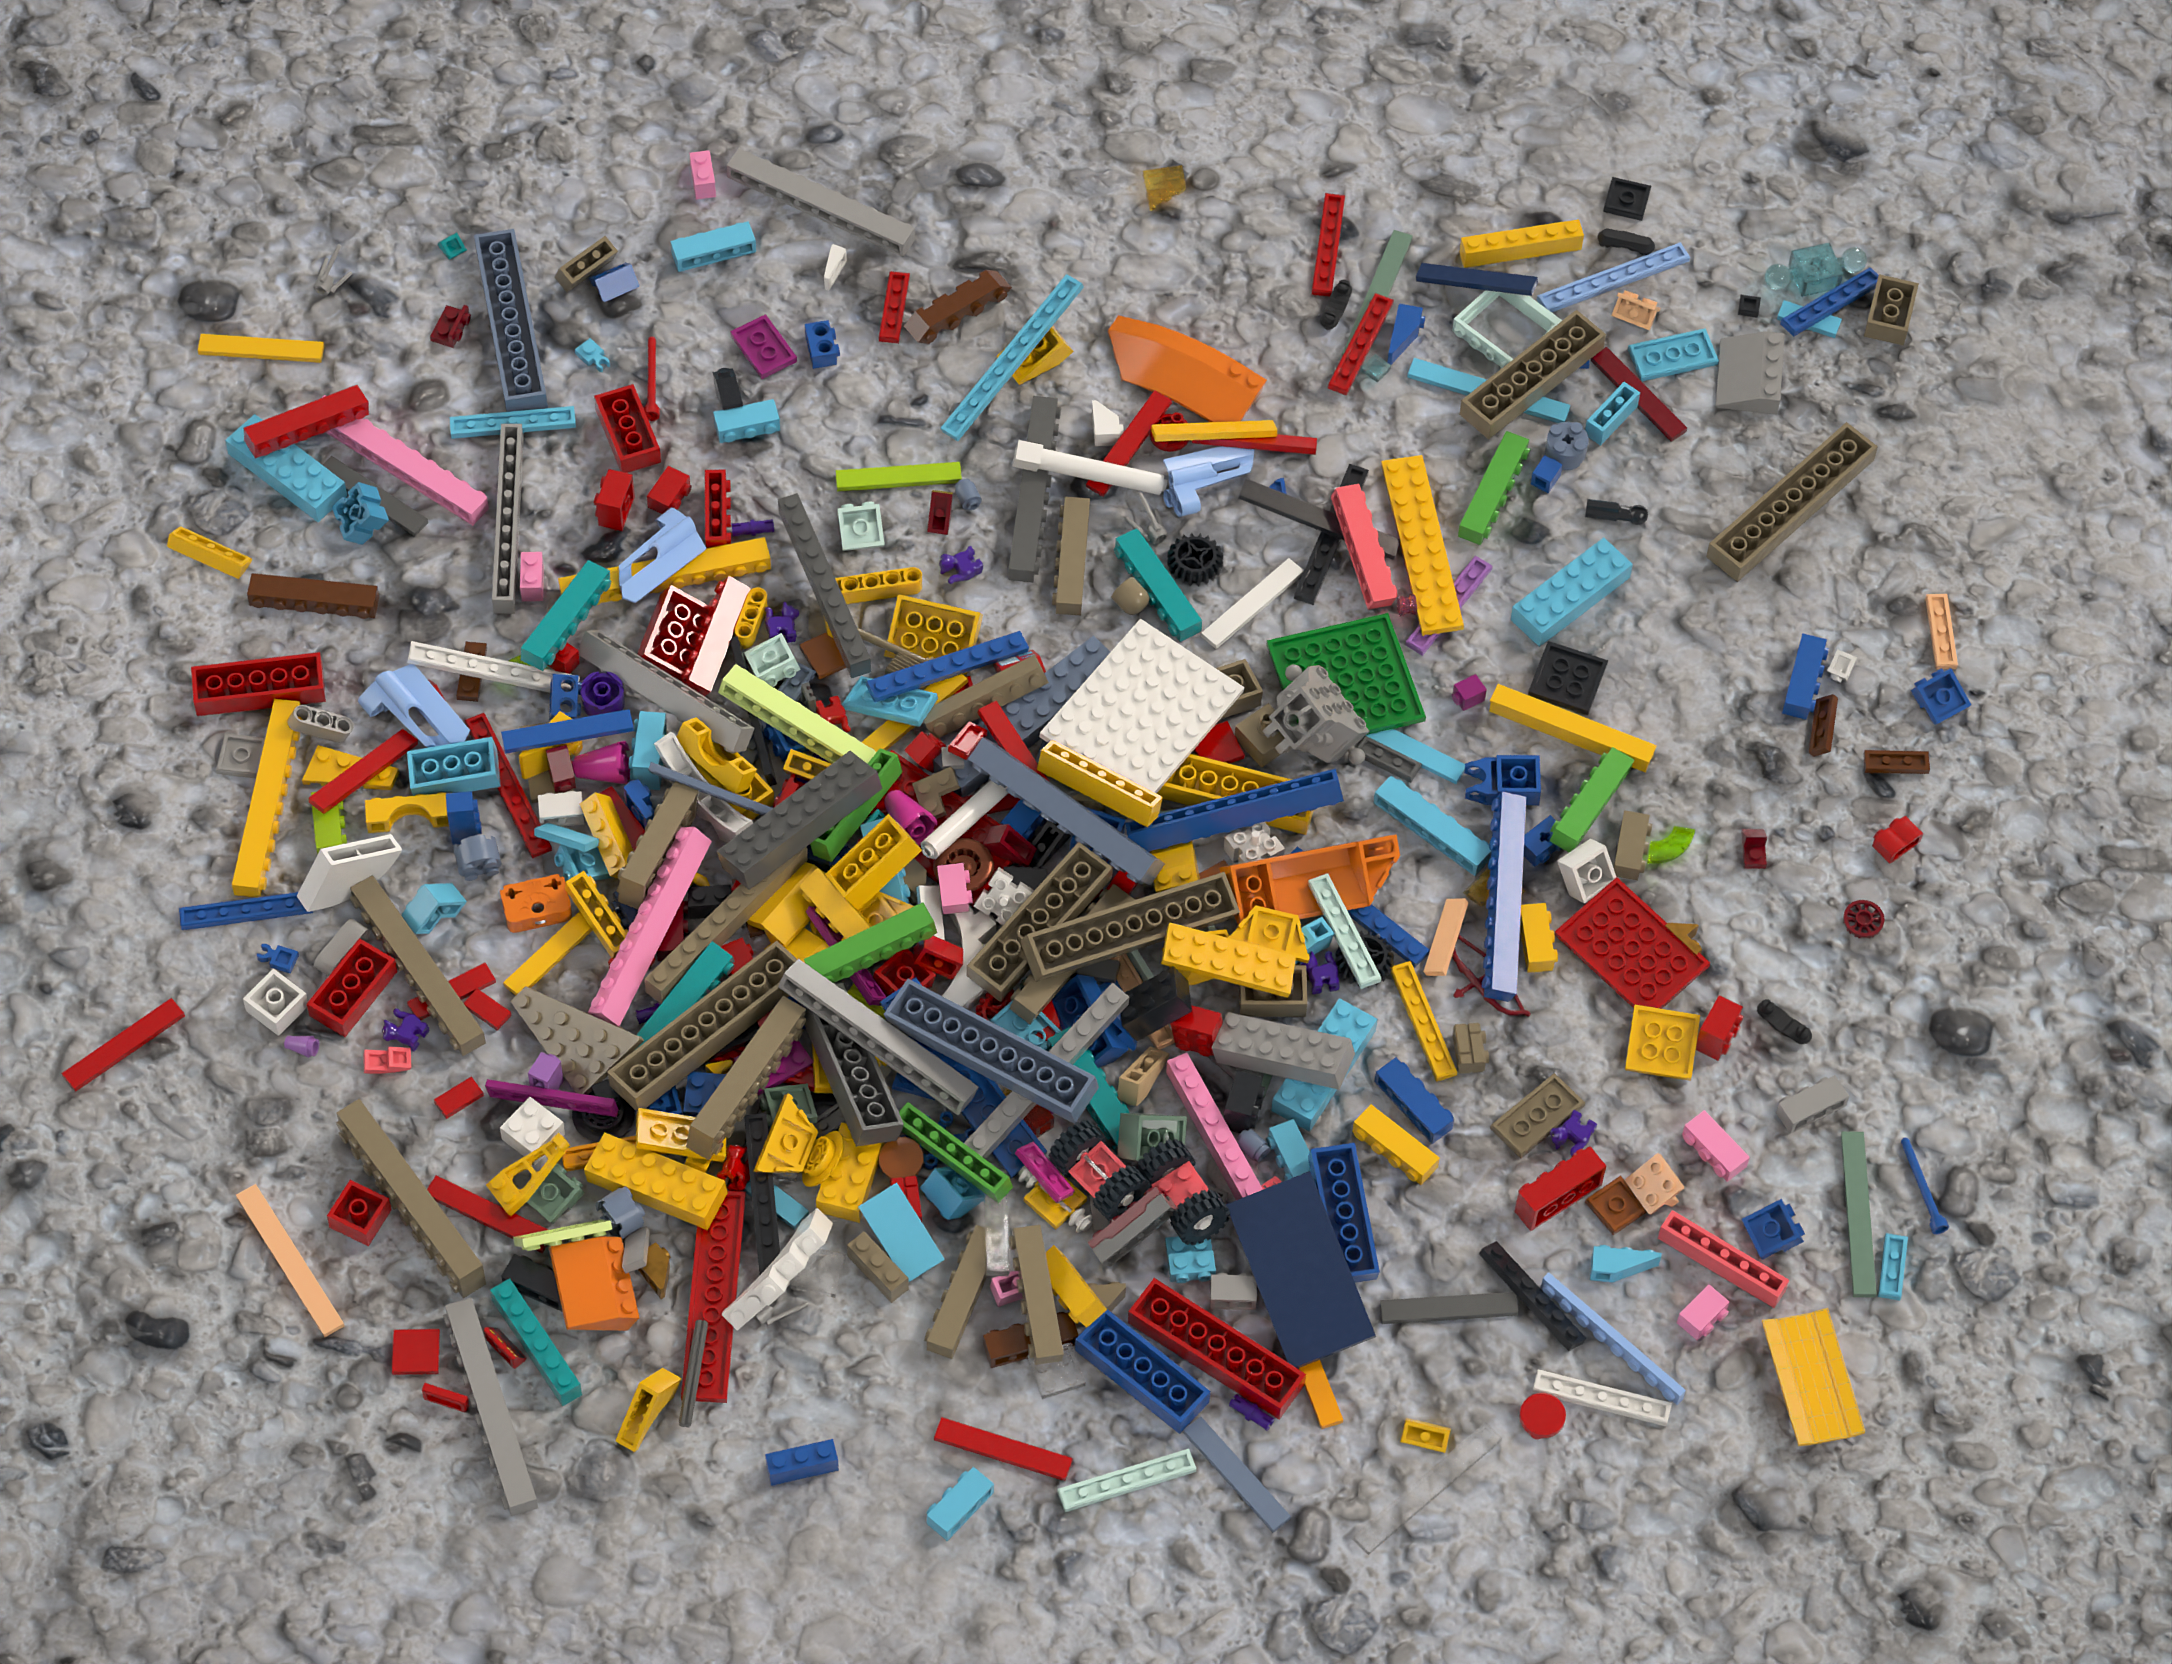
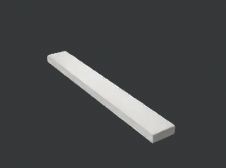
M413 641L410 644L407 660L409 664L549 693L550 679L553 674L572 675L548 669L541 671L533 666ZM564 683L561 685L562 690L565 692L572 690L569 684Z

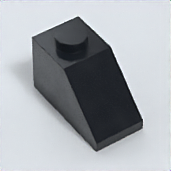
M721 368L716 372H712L716 396L722 409L742 407L743 402L733 368Z

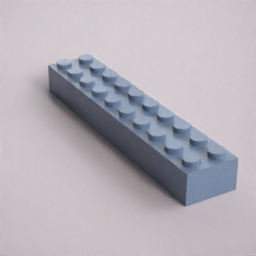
M508 229L474 235L476 254L506 412L548 408L515 230Z
M1094 635L1045 672L1048 684L1001 707L1027 748H1030L1041 739L1039 735L1043 728L1110 654V651ZM983 721L978 724V726L988 730ZM988 730L985 739L997 744ZM942 753L933 759L934 773L943 770ZM964 759V769H954L960 788L953 792L960 797L968 796L989 780L990 774L987 776L972 767L973 762L969 759Z
M982 738L968 758L973 762L972 767L987 776L990 774L989 779L1004 788L1007 786L1006 791L1021 800L1024 798L1023 803L1037 812L1041 810L1040 815L1054 824L1058 822L1059 825L1057 827L1071 836L1076 835L1075 840L1090 849L1093 847L1092 852L1106 861L1110 859L1109 864L1123 873L1127 871L1128 874L1126 876L1135 883L1151 885L1165 865L1161 860L994 742Z
M907 979L884 1013L886 1021L905 1035L1074 1124L1099 1088L1096 1077L910 979Z

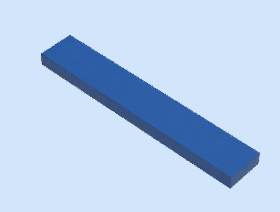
M1869 267L1781 319L1780 325L1793 337L1874 290L1879 275Z
M630 709L502 731L501 735L504 751L507 754L632 732L634 727Z
M298 892L182 907L179 908L181 930H190L311 914L313 911L307 912L297 897Z

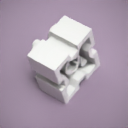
M1265 822L1246 827L1244 832L1237 829L1224 838V851L1233 862L1238 860V864L1284 855L1285 852L1284 846L1276 836L1270 838V828Z
M998 867L988 883L992 888L990 891L986 889L982 891L974 903V907L988 916L991 912L998 915L996 921L1004 925L1034 890L1022 882L1018 886L1011 882L1013 876Z

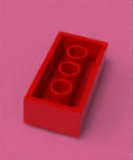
M634 384L595 395V410L620 472L629 473L661 463L660 447Z
M359 938L308 1001L309 1016L346 1037L398 972L395 959Z
M1591 1146L1584 1150H1577L1572 1155V1158L1567 1161H1560L1552 1171L1543 1172L1531 1184H1524L1518 1190L1514 1212L1530 1231L1534 1230L1601 1187L1607 1167Z

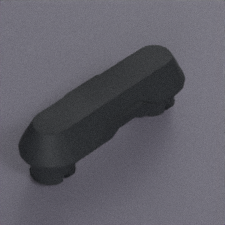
M1606 228L1597 235L1601 247H1622L1630 251L1639 252L1641 255H1648L1655 249V244L1650 237L1631 232Z
M1343 279L1336 284L1322 313L1320 323L1327 330L1337 326L1352 294V287L1348 280Z
M1765 999L1758 1004V1014L1779 1033L1791 1038L1798 1044H1807L1811 1041L1812 1033L1810 1029L1796 1019L1791 1018L1771 1000Z

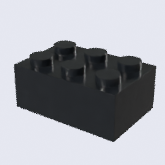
M1172 966L1131 990L1124 992L1129 996V1005L1121 1012L1122 1027L1136 1041H1139L1192 1012L1188 980Z

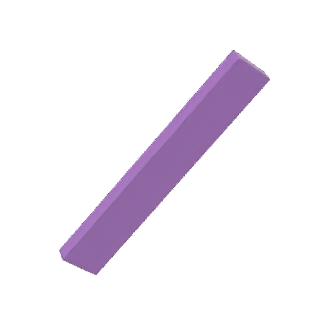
M1474 556L1453 582L1460 609L1491 572L1493 567L1477 556ZM1419 625L1407 639L1405 646L1423 656L1441 633L1422 636Z

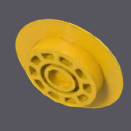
M832 1131L815 1140L802 1172V1181L805 1186L815 1187L821 1184L837 1166L844 1146L843 1136L840 1132Z

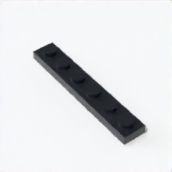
M1497 1241L1481 1249L1479 1255L1568 1351L1584 1343L1586 1337Z

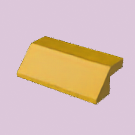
M805 862L747 920V923L750 926L764 930L770 943L778 941L786 948L811 920L805 911L809 906L816 905L813 902L810 904L801 895L804 891L799 885L817 867Z

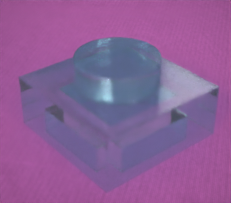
M1376 354L1362 366V372L1377 383L1391 370V365Z

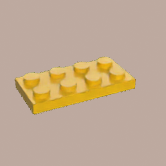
M638 1108L636 1114V1148L705 1159L686 1147L690 1125L696 1117ZM726 1137L722 1142L723 1147L718 1155L713 1154L710 1160L724 1162L726 1158Z

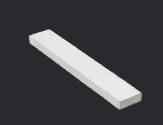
M1288 558L1201 633V637L1215 649L1219 648L1303 575L1304 570Z
M1539 1369L1537 1370L1532 1391L1535 1394H1551L1559 1400L1662 1426H1667L1672 1405L1670 1402Z

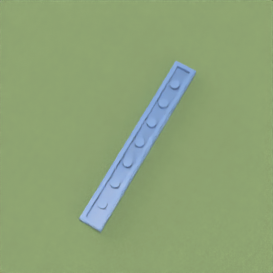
M1680 242L1537 295L1536 300L1550 312H1555L1690 261V256Z

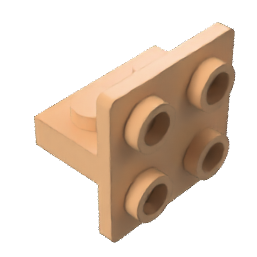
M1624 290V293L1618 292V299L1611 316L1650 330L1657 311L1660 312L1661 309L1656 306L1658 302L1644 297L1643 300L1637 299L1639 295Z
M1659 1153L1655 1154L1625 1179L1629 1188L1650 1215L1655 1213L1664 1204L1671 1207L1676 1205L1679 1201L1675 1195L1684 1189L1681 1181Z

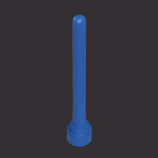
M1904 1137L1901 1140V1144L1931 1216L1929 1223L1933 1234L1944 1233L1949 1229L1946 1218L1939 1214L1910 1140Z

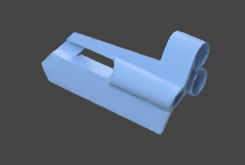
M1220 446L1164 459L1163 462L1169 474V489L1164 490L1163 493L1166 506L1169 508L1174 507L1178 517L1198 513L1201 510V503L1195 490L1251 473L1255 449ZM1239 467L1238 469L1217 473L1218 471Z
M671 507L655 519L661 530L619 565V587L622 592V599L637 603L706 550L703 541L696 531L693 520L675 508ZM656 547L658 550L657 558L632 577L631 564Z
M409 664L393 672L385 671L380 673L358 699V703L370 717L376 716L382 711L390 710L428 748L465 742L470 732V729L414 664ZM411 707H415L437 732L438 736L425 735L409 717L408 710Z

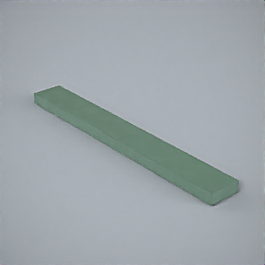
M1393 230L1342 352V356L1374 294L1377 293L1387 298L1389 297L1412 242L1413 235Z
M1842 1131L1841 1147L1853 1297L1875 1298L1877 1293L1864 1132Z

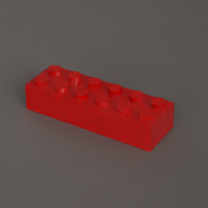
M320 652L191 667L193 701L197 716L272 708L274 699L299 701L300 705L326 702L323 664Z

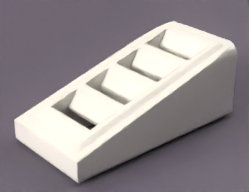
M834 244L830 248L824 274L825 290L828 291L847 262L846 249Z

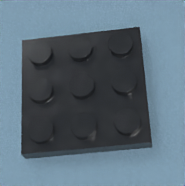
M1548 641L1529 688L1528 696L1589 715L1607 668L1608 660Z

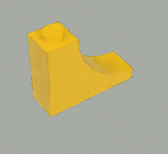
M661 1368L639 1382L615 1441L636 1452L657 1415L674 1398L682 1378Z

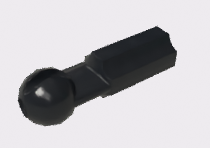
M1587 499L1585 517L1610 521H1630L1635 525H1642L1648 519V510L1642 505L1627 506L1616 502Z

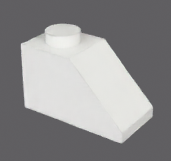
M1092 400L1095 446L1115 445L1124 432L1123 424H1119V416L1098 401Z

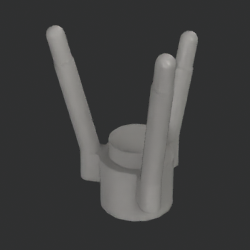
M340 244L337 245L329 263L328 258L324 259L314 284V290L321 295L327 296L329 292L334 294L336 289L352 275V272H348L336 284H333L334 279L328 275L341 248Z
M1139 492L1138 495L1152 524L1147 527L1148 531L1146 533L1128 516L1125 517V520L1133 528H1138L1147 543L1152 541L1153 544H1159L1167 538L1168 533L1164 528L1158 509H1154V517L1142 492Z
M807 1302L773 1317V1308L770 1305H766L753 1318L758 1324L763 1325L766 1322L769 1326L776 1320L808 1307L809 1304Z

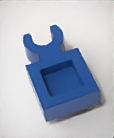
M262 944V950L267 953L264 955L257 953V960L260 962L270 961V968L291 974L299 957L298 951L280 945L277 946L276 950H273L270 945Z

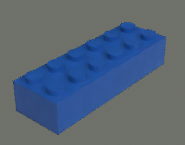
M1355 1143L1311 1149L1308 1155L1311 1175L1354 1282L1377 1280L1380 1270Z
M1108 1309L1076 1338V1352L1179 1434L1210 1401V1390Z

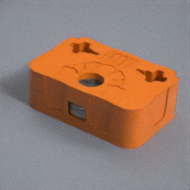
M559 874L503 886V890H500L502 907L510 932L518 933L567 922L572 918L570 898L565 890V879L560 877Z

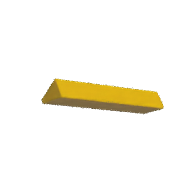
M181 526L171 532L168 537V548L237 579L244 574L252 562V558Z

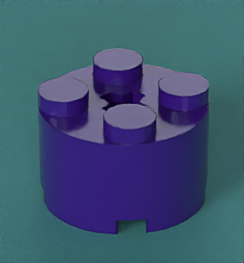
M598 671L589 674L583 680L581 700L585 713L588 716L623 710L625 707L624 688L621 679L616 674L607 671L606 673H599Z

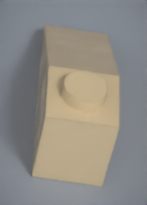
M1150 1046L1119 1077L1118 1100L1137 1107L1148 1095L1167 1062L1170 1053Z

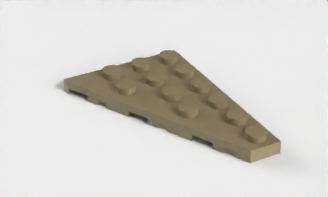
M526 986L510 1001L548 1054L555 1055L561 1061L563 1076L575 1093L588 1095L592 1091V1085L602 1082L608 1076L607 1071L644 1042V1039L640 1036Z

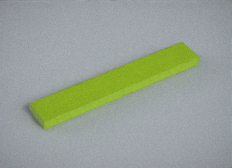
M960 462L835 470L837 492L954 484L962 480Z

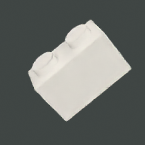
M581 791L538 795L540 824L551 823L561 827L584 825V814L579 805L582 802Z

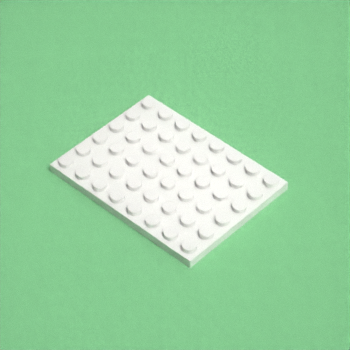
M1140 619L1043 728L1039 737L1048 743L1054 740L1144 788L1157 793L1240 697L1245 687Z

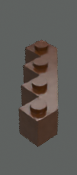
M984 270L979 273V278L973 282L967 280L957 286L956 291L949 296L945 293L933 300L932 306L925 310L923 307L916 310L904 327L918 343L930 344L937 338V334L941 329L954 330L957 328L965 315L977 317L983 312L984 306L988 301L998 303L1003 301L1012 287L998 271Z

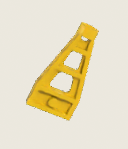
M558 1132L551 1141L500 1171L486 1186L504 1210L512 1216L531 1198L564 1155V1151L571 1145ZM546 1155L548 1158L547 1162L539 1171H536L532 1163ZM523 1170H529L531 1179L524 1188L518 1189L513 1182L514 1176Z

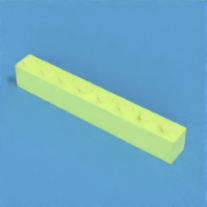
M736 664L721 682L719 694L832 764L848 751H852L867 764L876 754L874 749L866 746L855 737L850 736L837 726L829 723L818 714L813 713Z

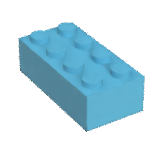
M492 737L407 751L410 789L413 796L417 794H437L439 792H469L501 787L498 753Z

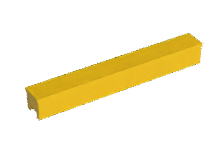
M1497 684L1490 699L1489 712L1599 755H1603L1604 752L1608 754L1611 748L1614 747L1634 759L1632 768L1645 773L1657 745L1500 684Z

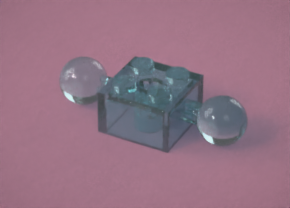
M1830 242L1792 250L1788 263L1789 268L1782 264L1771 265L1765 272V282L1770 288L1780 290L1785 288L1790 280L1794 279L1801 297L1830 291L1841 284L1843 278L1841 269L1844 268L1850 273H1858L1865 268L1867 256L1862 249L1851 247L1844 251L1842 257L1836 258Z

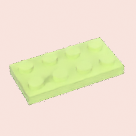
M603 1219L516 1236L513 1237L514 1245L522 1247V1250L527 1251L540 1249V1244L556 1246L562 1244L564 1239L575 1242L584 1240V1235L593 1237L604 1236L606 1231L612 1230L610 1220Z

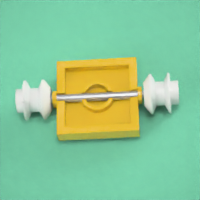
M1026 1166L1022 1167L1018 1174L1020 1176L1019 1182L1025 1180L1027 1182L1026 1188L1034 1187L1024 1197L1023 1201L1056 1230L1069 1218V1226L1076 1225L1077 1233L1081 1231L1086 1232L1093 1223L1091 1221L1092 1215L1085 1216V1209H1079L1087 1202V1196L1069 1180L1066 1179L1075 1192L1072 1196L1056 1203Z

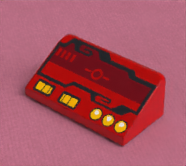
M494 1327L484 1328L485 1340L513 1369H516L526 1361L527 1357L500 1329Z

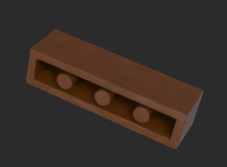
M1069 1312L1056 1313L1063 1349L1075 1346L1076 1338L1079 1336L1075 1322L1068 1315ZM1013 1324L1009 1328L1000 1331L994 1329L983 1335V1346L990 1368L1030 1358L1028 1344H1031L1030 1336L1025 1335L1024 1324Z

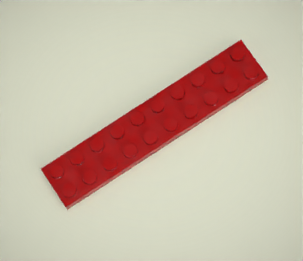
M727 1191L728 1193L708 1230L697 1226L681 1401L683 1399L695 1322L697 1320H704L708 1323L695 1401L727 1403L734 1327L722 1316V1312L737 1299L746 1192Z

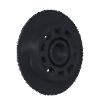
M591 1091V1092L588 1094V1095L595 1096L594 1093H593V1091ZM622 1098L615 1101L618 1109L621 1110L617 1113V1120L615 1119L616 1116L594 1113L586 1116L589 1113L575 1110L572 1111V1120L576 1130L583 1137L593 1142H599L604 1132L617 1138L624 1136L633 1124L635 1110Z

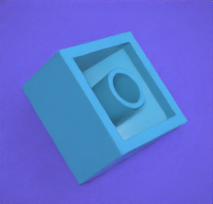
M950 1167L934 1169L920 1187L925 1193L927 1200L932 1202L939 1209V1213L948 1220L961 1218L988 1197Z

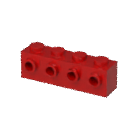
M726 469L705 470L706 549L731 544V532L727 533V528L731 527V515H727V510H731V497H727V492H731V481L726 480Z

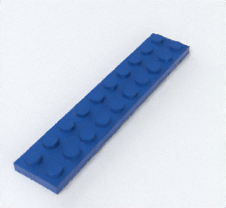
M914 978V979L912 980V981H914V982L920 984V982L917 980V978ZM900 989L880 1001V1006L884 1011L887 1010ZM911 1038L978 1086L972 1101L961 1112L976 1131L1006 1098L995 1081ZM1023 1119L992 1152V1155L1010 1179L1016 1176L1022 1167L1025 1166L1015 1154L1018 1148L1034 1141L1045 1155L1047 1154L1045 1147Z

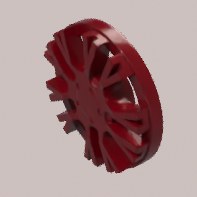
M1868 900L1852 902L1847 906L1843 915V923L1847 931L1858 938L1870 939L1878 935L1885 921L1881 908ZM1855 906L1858 912L1854 913L1850 909ZM1869 906L1875 909L1873 913L1867 910ZM1849 922H1854L1855 925L1850 926ZM1873 922L1880 923V926H1875ZM1865 929L1867 933H1862L1861 930Z

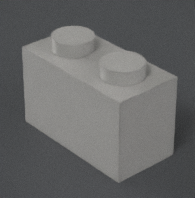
M1217 1273L1216 1275H1211L1210 1309L1256 1310L1257 1283L1254 1276L1247 1273L1239 1275Z

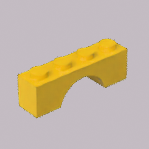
M697 717L683 722L676 737L684 751L698 765L708 771L713 778L723 784L728 791L738 794L747 790L757 769L742 756L732 761L722 758L713 746L712 730Z
M439 792L430 795L417 794L407 797L394 796L393 798L365 800L368 833L390 832L393 824L406 815L422 816L432 824L433 828L448 827L447 793Z

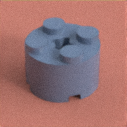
M1561 422L1552 425L1548 432L1545 456L1556 459L1559 463L1563 464L1562 470L1576 469L1586 458L1589 438L1582 424L1578 422Z
M475 835L461 840V845L458 847L456 844L454 845L453 851L458 872L465 878V881H473L478 878V875L494 876L499 873L502 863L495 837L491 836V839H486L485 835Z
M626 1186L616 1189L595 1203L597 1212L601 1210L603 1213L600 1219L611 1221L612 1230H608L613 1237L618 1236L622 1239L643 1227L644 1220L642 1217L645 1216L641 1205L634 1203L632 1200L633 1196Z

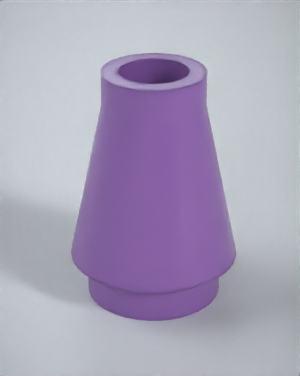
M288 1035L285 1038L284 1047L309 1058L316 1056L318 1053L319 1040L315 1039L314 1036Z

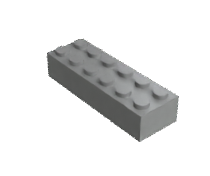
M1227 1012L1212 1046L1217 1063L1339 1090L1355 1055L1350 1038Z

